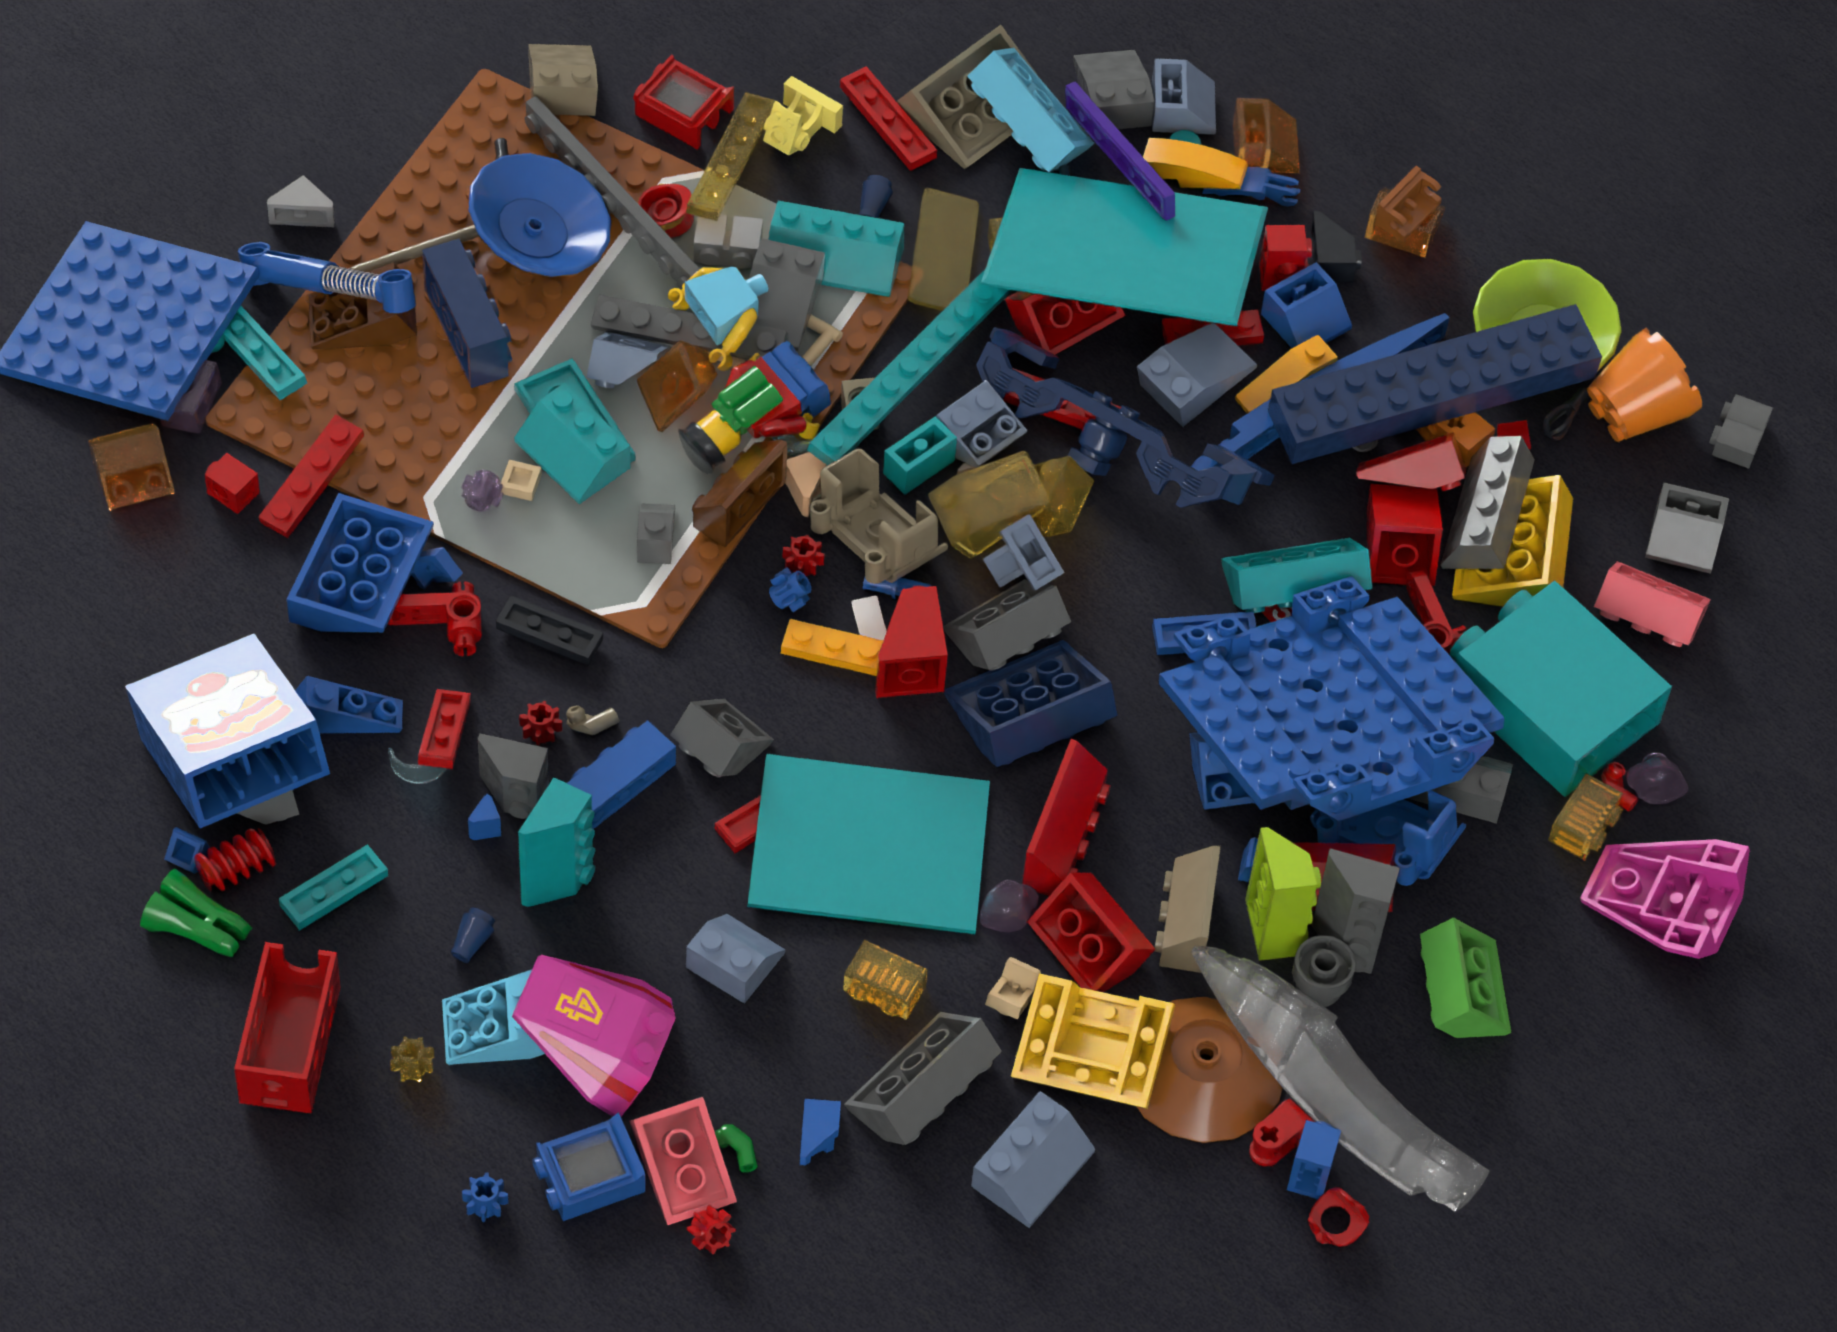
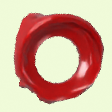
M1333 1187L1320 1196L1313 1205L1307 1220L1319 1243L1342 1247L1352 1244L1362 1235L1369 1224V1214L1363 1205L1353 1199L1342 1188ZM1330 1207H1342L1349 1213L1350 1225L1343 1233L1331 1234L1322 1227L1321 1216Z

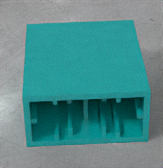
M1555 580L1535 596H1532L1527 590L1517 592L1500 610L1498 615L1500 622L1486 633L1479 626L1471 627L1459 637L1450 651V656L1456 661L1458 666L1503 715L1504 727L1494 732L1564 797L1660 723L1672 688L1666 680Z

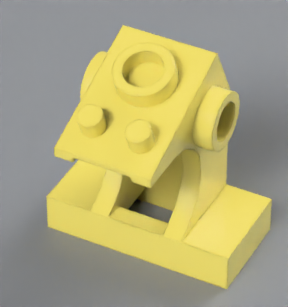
M791 76L784 83L783 104L788 106V108L783 107L777 101L774 102L771 114L764 123V130L766 132L763 141L788 156L798 150L803 151L809 144L811 137L821 126L834 134L842 126L843 105Z

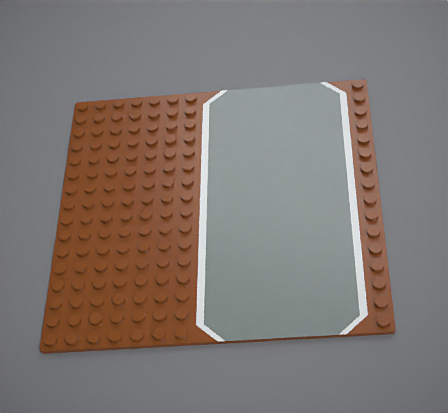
M488 69L479 70L329 261L335 262L339 267L350 269V267L474 225L468 211L470 186L482 167L495 161L494 141L498 138L507 140L509 155L532 153L562 162L556 153L549 152L537 133H532L525 123L526 101L531 99L530 89ZM555 115L637 203L644 191L659 184H680L690 190L693 198V224L686 233L671 239L693 262L698 212L728 215L726 231L731 232L734 216L762 218L763 239L768 240L776 203L587 115ZM612 213L609 214L611 217L610 243L598 262L578 274L549 277L523 271L498 257L481 237L462 242L464 249H470L472 252L476 274H482L485 279L488 299L493 298L497 304L500 323H506L509 329L511 342L507 343L511 352L512 362L508 363V377L471 388L425 292L423 257L421 256L397 265L400 269L410 271L412 281L414 282L417 335L389 346L313 350L310 341L309 294L314 293V291L306 290L275 328L270 337L305 374L307 384L279 400L252 369L246 365L206 416L207 426L294 469L334 415L340 416L363 429L365 436L330 481L329 486L351 497L433 521L434 527L430 536L659 648H665L764 508L763 506L735 538L724 547L693 527L692 507L696 499L702 494L706 495L713 487L716 478L721 473H726L733 466L737 455L742 451L746 452L755 442L783 440L788 443L787 459L801 455L811 440L802 438L799 434L768 438L762 436L755 439L747 431L745 435H740V444L724 456L726 462L716 466L712 474H706L695 467L688 458L682 446L678 429H686L691 422L697 423L711 411L716 410L711 404L718 398V394L725 389L732 370L731 367L726 371H721L718 369V365L721 362L719 360L716 363L710 362L709 355L700 350L666 344L671 346L669 353L621 384H615L614 388L598 386L595 384L596 380L587 378L593 341L598 336L606 333L594 330L590 325L599 295L674 309L672 306L676 302L668 299V292L673 288L679 289L677 282L670 274L666 275L662 272L653 256L646 254L641 249L637 239L631 233L627 234L622 229L619 220ZM900 261L890 297L826 285L820 286L811 314L842 331L843 336L838 342L832 341L811 366L820 380L828 386L831 405L816 415L811 423L822 425L841 397L842 381L854 379L923 279L922 271ZM695 263L699 269H701V268H703V267H708V268H723V269H724V268L731 267V266L705 265V264H703V263ZM737 268L744 279H749L751 268ZM690 307L686 310L687 312L694 313ZM806 327L799 351L796 352L802 357L821 334ZM573 358L635 452L636 460L630 463L629 470L581 504H578L542 468V475L532 501L500 494L499 486L509 460L539 466L514 441L515 435L530 415L515 392L514 383ZM642 503L675 505L671 564L637 563V531L639 510Z

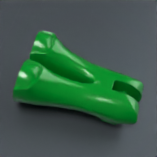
M177 869L171 870L164 878L160 886V894L154 892L144 908L140 921V927L148 931L174 933L228 957H233L239 949V944L234 938L245 940L252 930V927L240 915L213 901Z

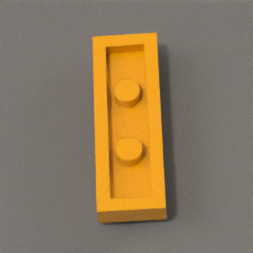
M790 619L781 645V654L877 676L878 654L883 640Z

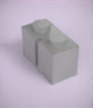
M698 212L694 237V263L733 266L740 269L752 268L760 241L763 238V219L734 216L731 232L726 231L728 215Z

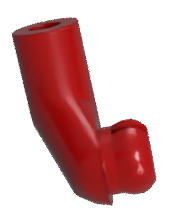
M1611 762L1601 775L1603 792L1609 799L1630 812L1639 798L1624 788L1622 777L1626 773L1624 766L1618 762Z

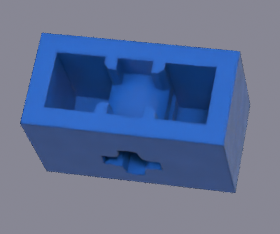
M1306 1120L1287 1187L1288 1191L1319 1199L1324 1194L1341 1130L1333 1128L1332 1125L1326 1122Z

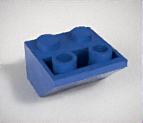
M1317 262L1265 290L1261 315L1291 348L1316 335H1319L1327 343L1352 329V323L1337 284Z
M1198 732L1190 733L1192 767L1203 808L1206 810L1255 803Z

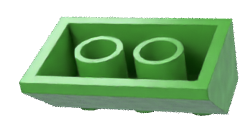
M1455 918L1421 933V957L1425 963L1426 988L1430 994L1431 1019L1435 1028L1455 1038L1505 1036L1510 1034L1511 1028L1496 940Z

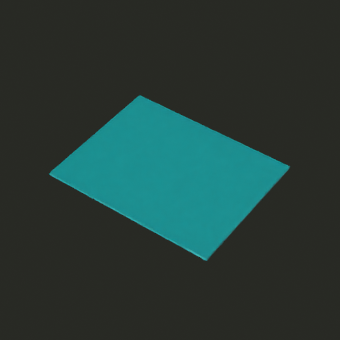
M1020 168L981 285L1237 326L1268 207L1174 192L1175 217L1165 220L1132 185Z

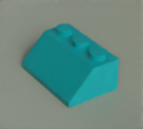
M563 383L538 401L514 437V441L578 504L584 502L630 469V445L566 383Z

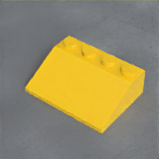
M1561 475L1529 479L1504 569H1456L1452 593L1455 600L1503 607L1513 595L1521 590H1527L1532 596H1535L1554 580L1561 587L1564 586L1573 497Z

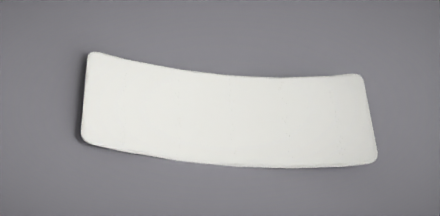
M871 596L853 600L852 607L859 634L884 640L887 631L878 597Z

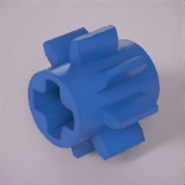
M787 567L777 573L775 578L771 579L773 586L769 588V594L772 601L780 609L789 606L791 611L795 612L810 600L807 594L811 592V584L801 571L791 573Z
M485 1173L484 1177L477 1179L470 1177L471 1190L462 1191V1201L468 1202L466 1206L468 1216L475 1213L481 1217L482 1222H485L486 1218L493 1215L500 1217L501 1208L499 1204H508V1193L502 1192L504 1189L503 1180L495 1181L489 1177V1173Z

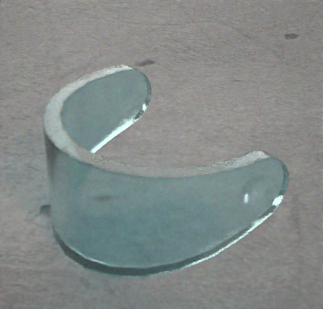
M388 748L389 759L394 772L405 781L418 784L427 783L440 777L447 769L405 764L395 757L392 748Z

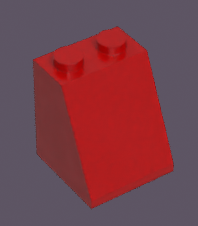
M1370 484L1367 506V549L1369 550L1372 583L1406 585L1407 573L1423 570L1431 586H1435L1443 530L1437 488Z
M919 585L902 589L878 654L876 698L944 692L948 654L936 586L925 587Z

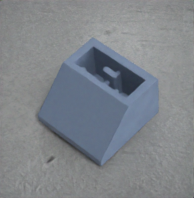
M1155 59L1151 83L1155 101L1152 132L1175 133L1180 130H1188L1195 134H1215V81L1187 60Z
M987 380L936 416L957 437L955 458L975 468L980 467L1027 433V429Z

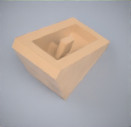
M810 452L787 459L785 482L801 514L806 517L810 515L812 498L821 493L820 473L827 466Z

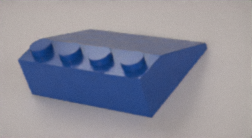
M338 493L287 597L289 622L320 632L383 633L434 527V522Z

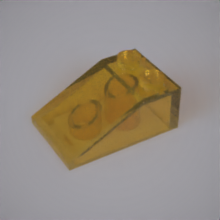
M1025 450L955 475L928 493L952 547L970 559L1002 539L999 533L1001 530L1028 514L1033 518L1052 505L1038 473Z

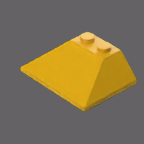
M1039 973L1011 1077L1148 1109L1175 1004L1140 996L1139 1000L1085 989L1079 987L1071 980Z

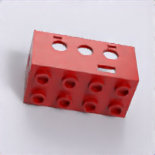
M265 942L234 1068L239 1103L312 1113L341 988L337 952L319 950V966L305 969L287 962L283 944Z

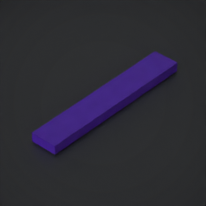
M1076 82L1066 85V110L1163 219L1169 220L1175 217L1174 191Z

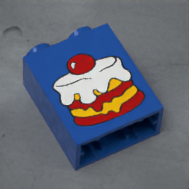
M255 634L125 686L142 742L199 828L330 774L316 719Z

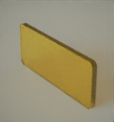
M932 188L924 190L908 292V300L911 303L943 311L968 287L979 210L977 201Z

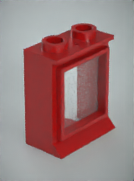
M671 55L663 64L657 65L651 78L645 84L642 83L637 87L633 96L635 100V115L698 149L701 146V129L705 125L712 129L718 125L719 109L721 108L728 113L733 111L734 87L725 88L678 62Z

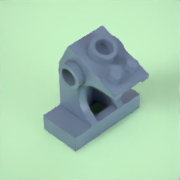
M1030 514L1001 530L999 533L1006 544L983 558L999 587L1024 574L1033 590H1037L1064 573Z

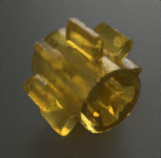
M405 1036L399 1047H391V1054L394 1059L390 1061L391 1071H400L402 1082L407 1079L421 1082V1077L425 1072H433V1062L431 1060L434 1058L433 1047H424L423 1037L417 1040L408 1039Z

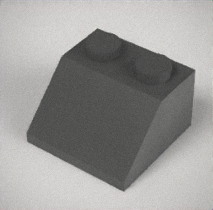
M726 699L690 702L670 734L679 742L678 746L683 752L690 756H696L704 763V769L716 777L737 775L767 749L774 740Z
M480 733L478 737L480 777L503 812L510 813L516 818H527L549 785L548 748Z

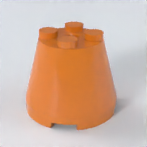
M1647 328L1634 335L1587 388V392L1592 399L1588 403L1590 410L1597 419L1605 418L1610 424L1608 431L1617 442L1688 418L1702 409L1700 392L1695 385L1690 387L1689 377L1684 370L1686 365L1680 356L1658 332L1650 335Z

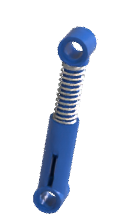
M265 242L249 243L238 250L241 263L256 266L260 276L253 286L273 283L324 294L337 292L368 298L382 303L383 310L388 313H403L416 306L411 272L405 269H393L380 275L339 267L335 262L274 251Z

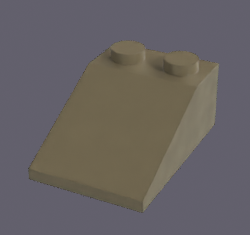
M528 44L531 98L537 96L554 115L595 116L598 84L592 47L587 45Z

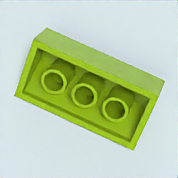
M1268 827L1260 828L1245 899L1259 961L1296 956L1300 945L1308 939L1307 926L1312 924V907L1317 904L1316 889L1321 887L1320 871L1318 867H1313L1310 854Z

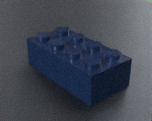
M460 239L423 249L425 292L471 388L508 377V363L512 362V356L507 343L511 342V335L506 323L501 324L498 319L499 311L493 298L488 299L487 286L483 275H477L474 270L475 261L470 249H464Z

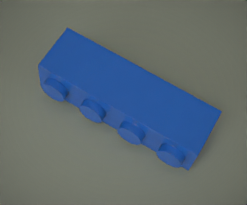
M647 720L640 727L630 729L623 737V740L613 748L608 747L604 749L597 760L587 768L582 767L577 770L567 784L592 795V810L595 812L592 829L596 828L675 766L676 746Z

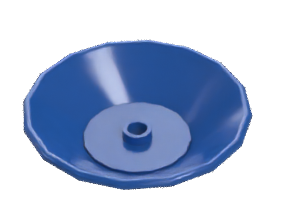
M532 153L505 155L482 167L470 186L468 211L478 235L498 257L523 271L549 277L578 274L598 262L610 243L611 217L601 194L583 174L557 159Z

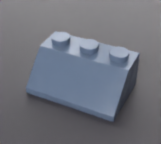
M1040 1091L974 1166L971 1187L1030 1228L1094 1154L1095 1148L1071 1113Z

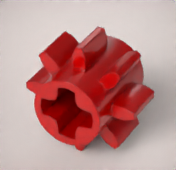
M807 534L797 538L791 537V546L783 547L782 558L786 560L785 568L788 567L793 572L801 571L805 576L810 574L816 575V565H824L825 554L821 553L822 543L820 541L815 543Z
M546 701L534 705L527 704L528 715L521 714L519 716L520 726L523 727V738L530 737L538 746L540 743L548 741L555 742L554 731L561 732L563 730L562 720L559 719V708L552 709L551 706L546 704Z
M708 1205L704 1211L693 1213L694 1218L691 1226L687 1227V1231L695 1236L691 1242L699 1250L705 1247L712 1254H715L716 1249L724 1246L729 1247L731 1233L736 1232V1229L727 1223L731 1218L730 1214L724 1209L717 1212L711 1205Z

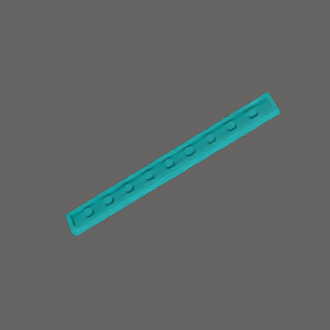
M984 270L810 442L807 451L827 466L852 452L1013 290L981 285Z

